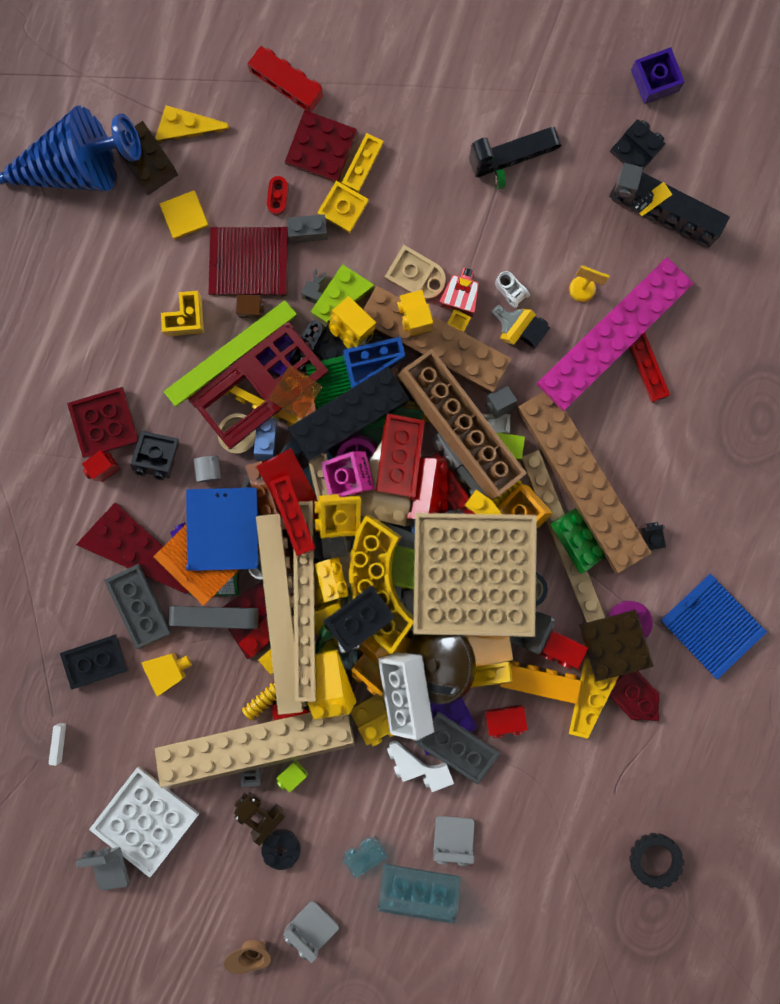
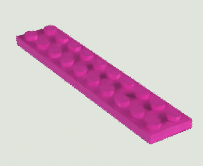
M666 257L546 373L536 385L564 411L694 283Z

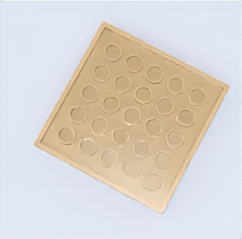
M415 513L413 634L535 637L537 515Z

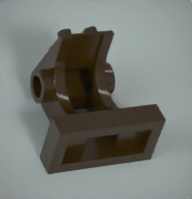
M244 792L234 805L236 806L234 817L240 824L243 825L245 823L253 829L250 832L253 841L260 846L286 816L282 807L277 803L270 811H267L260 806L262 804L257 797L252 796L251 792L248 794ZM256 812L264 817L259 823L251 819Z

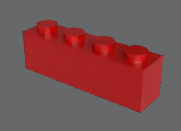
M260 45L247 63L252 74L304 110L312 112L323 97L322 86L317 81L308 79L303 71L292 68L287 60L279 59L269 48L265 49Z

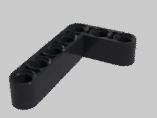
M555 127L543 129L491 148L488 138H481L472 143L469 161L475 177H482L495 172V170H501L555 151L562 144Z

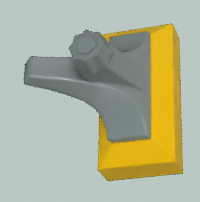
M497 305L492 311V314L502 323L500 339L504 343L512 345L516 343L536 316L530 309L522 308L513 312H507L501 305Z

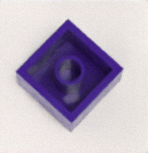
M671 47L635 60L631 68L633 78L644 104L679 92L685 83Z

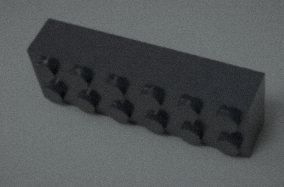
M642 172L638 190L634 196L624 197L618 192H614L615 183L609 197L612 198L613 202L624 204L631 211L639 213L634 203L663 182ZM666 184L672 195L644 214L646 218L663 224V227L668 230L679 232L684 238L695 240L702 247H710L721 236L730 216Z
M388 366L288 427V431L308 463H311L380 421L386 414H391L406 405L409 397Z

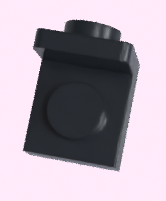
M658 522L647 523L646 528H641L643 539L650 550L666 547L663 533L664 524L659 525Z

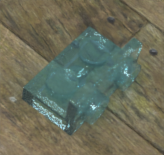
M376 836L373 838L367 837L360 843L361 846L356 849L350 848L344 853L342 862L344 865H347L355 879L388 858L387 853Z

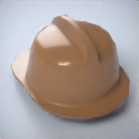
M247 940L242 944L240 950L230 953L225 958L224 965L227 971L233 974H244L267 967L271 962V955L266 951L265 941Z

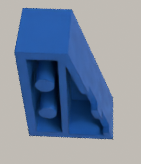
M401 337L343 350V358L351 389L389 366L391 369L404 360L405 352Z

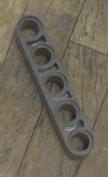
M169 606V626L256 629L259 628V608Z

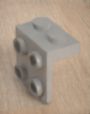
M436 817L433 848L434 861H437L439 864L457 862V865L468 866L469 863L473 864L474 820L472 818Z
M310 901L285 927L283 935L285 936V941L290 946L294 945L299 950L298 953L304 960L312 963L317 958L318 950L338 931L339 926L315 901Z

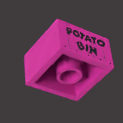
M350 452L321 462L329 495L338 494L339 497H351L375 490L366 452Z

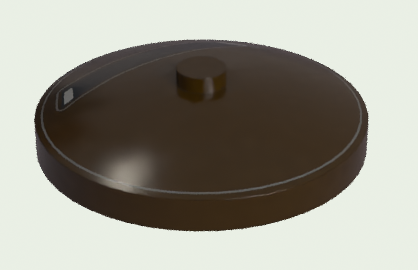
M415 634L412 637L406 653L422 656L429 701L434 704H447L461 699L471 688L476 673L474 651L465 635Z

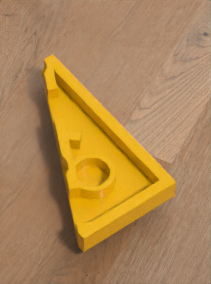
M165 105L155 139L158 143L163 142L162 140L195 137L215 131V133L223 132L229 129V123Z

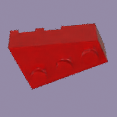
M420 457L416 493L414 498H410L413 501L412 512H408L407 518L415 519V513L447 514V457Z

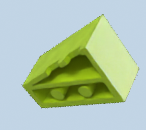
M342 264L311 310L312 317L326 326L329 325L331 312L348 296L358 304L364 297L374 291V284Z

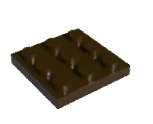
M637 609L579 625L584 644L588 647L587 654L596 682L654 667Z

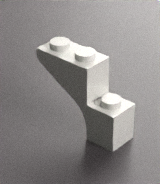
M393 740L389 742L388 754L391 760L395 759L397 766L394 767L397 777H401L403 782L425 774L426 776L423 777L426 788L430 787L432 792L454 784L447 764H425L398 741Z

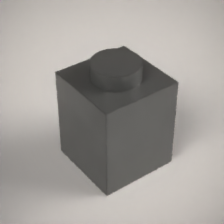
M623 163L614 192H618L624 197L634 196L638 190L643 167Z
M506 386L487 396L486 409L497 419L515 410L517 399L510 388Z

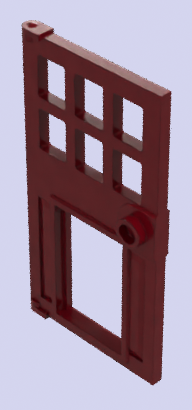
M287 321L188 398V400L197 408L229 450H231L328 374L329 371L296 333L291 323ZM287 334L294 343L283 352H280L274 343ZM271 348L276 357L263 366L256 357L266 349ZM299 348L305 357L294 366H291L285 357ZM281 361L288 370L274 380L268 373V370ZM310 361L317 371L303 380L296 371ZM293 375L300 384L286 394L279 384ZM247 378L265 402L223 433L205 409Z

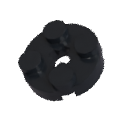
M287 829L273 831L265 839L261 848L264 863L276 870L292 868L301 852L299 840L293 832ZM282 844L284 845L283 848L287 851L279 854L276 848H279Z

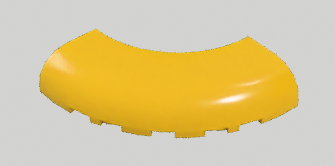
M366 515L356 533L350 554L349 580L353 594L352 597L354 599L373 585L396 618L373 634L374 639L388 652L393 654L414 624V616L405 608L397 595L392 576L393 557L402 536L377 519Z

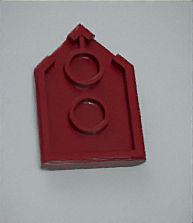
M639 671L620 675L609 697L631 720L659 721L660 693Z

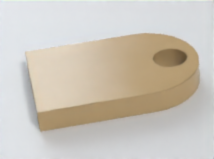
M403 245L385 275L386 280L408 293L423 289L425 300L438 297L442 293L446 282L445 273L438 264ZM432 281H438L440 288L433 290L429 284Z

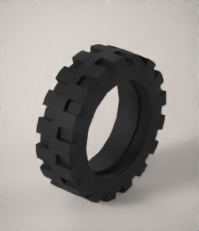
M650 833L648 836L645 834L641 836L642 839H637L634 843L635 846L630 850L631 856H629V861L633 873L640 882L653 889L654 887L663 889L664 886L670 887L674 881L676 883L679 879V874L682 875V866H684L683 854L678 845L671 838L660 833ZM654 845L666 847L672 856L670 868L660 876L648 875L641 867L643 853Z

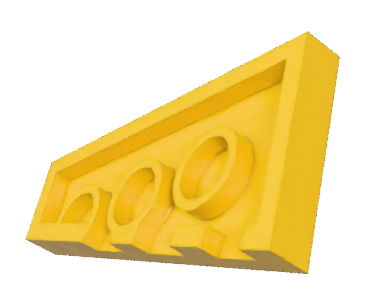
M589 658L584 660L578 700L574 706L569 729L570 735L588 739L619 677L616 676L596 682Z

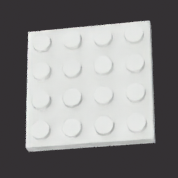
M138 766L89 830L110 847H120L124 858L148 877H151L200 813L169 789L160 788L159 781Z

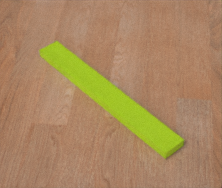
M284 300L164 390V394L177 408L287 321L290 322L296 318L297 314Z

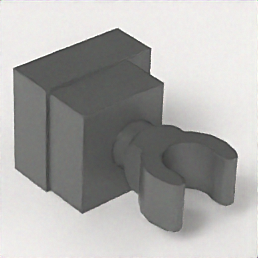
M317 269L313 272V282L307 280L301 293L302 299L317 303L321 297V283L327 277L326 272H324L321 278L317 277Z

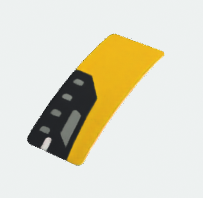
M663 182L637 200L634 206L639 214L643 216L669 198L672 193Z

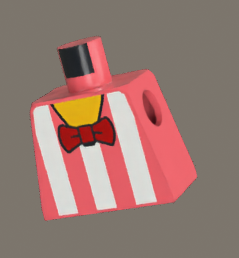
M463 268L461 277L457 275L452 276L440 299V307L452 311L456 309L473 317L479 284L476 281H472L473 270Z

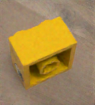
M349 296L332 310L329 324L330 331L334 336L343 340L344 345L348 349L366 345L372 339L376 322Z

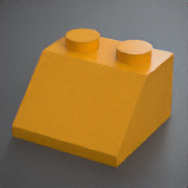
M520 484L497 507L502 515H537L536 529L553 514L529 485Z

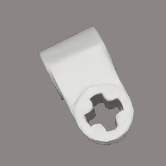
M503 271L495 281L496 288L513 308L516 309L525 297L528 298L530 296L529 291L512 273ZM507 278L509 285H502L500 279Z

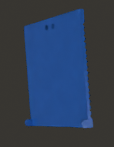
M257 487L186 489L187 571L259 569L256 516H258Z
M711 573L660 620L715 679H719L767 633Z

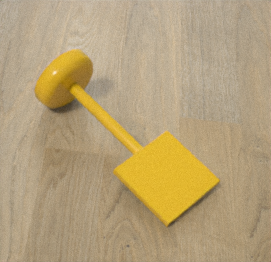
M581 265L576 273L578 277L573 279L570 284V295L577 302H587L595 294V283L604 285L610 276Z

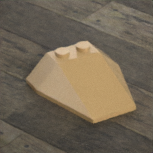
M382 441L368 461L375 489ZM375 490L356 495L361 498V516L365 517L368 515L379 521L412 526L413 519L407 518L408 512H412L413 501L409 497L375 492Z

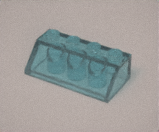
M384 864L377 911L454 924L458 913L460 876Z

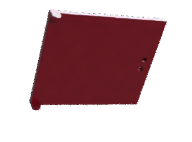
M210 227L208 294L287 296L288 227Z

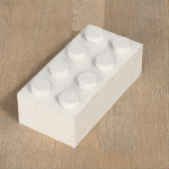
M394 652L379 658L390 734L418 740L434 733L422 656Z

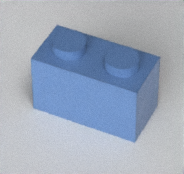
M270 418L256 429L254 445L256 461H267L276 456L277 418Z

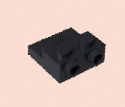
M637 119L609 152L622 163L643 167L644 170L666 143L660 133L656 132L654 134L650 130L648 122Z
M141 431L131 461L132 471L138 476L150 474L157 480L170 479L175 464L174 458L179 445V439Z

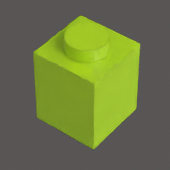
M293 760L278 774L276 778L278 780L277 784L282 790H287L290 793L307 777L308 772L297 760Z

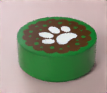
M502 169L495 170L494 183L497 190L504 189L506 186L505 172Z

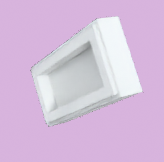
M65 723L53 726L49 765L56 766L62 762L66 732Z

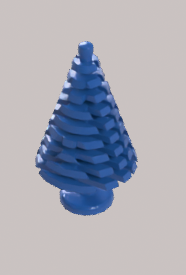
M81 105L75 106L61 120L56 122L52 128H49L44 135L40 136L36 142L32 143L28 149L24 150L20 156L16 157L13 163L5 167L4 172L0 173V184L3 185L9 182L11 185L16 186L22 184L24 186L33 185L36 187H65L66 189L77 188L80 190L109 191L115 186L114 182H116L117 176L112 164L115 163L112 149L118 148L122 156L128 161H137L141 157L142 149L137 130L129 117L125 114H117L112 119L111 129L113 136L108 137L101 123L95 115L92 116L90 110L85 107L82 108Z

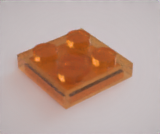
M289 365L268 400L302 419L307 414L323 386Z

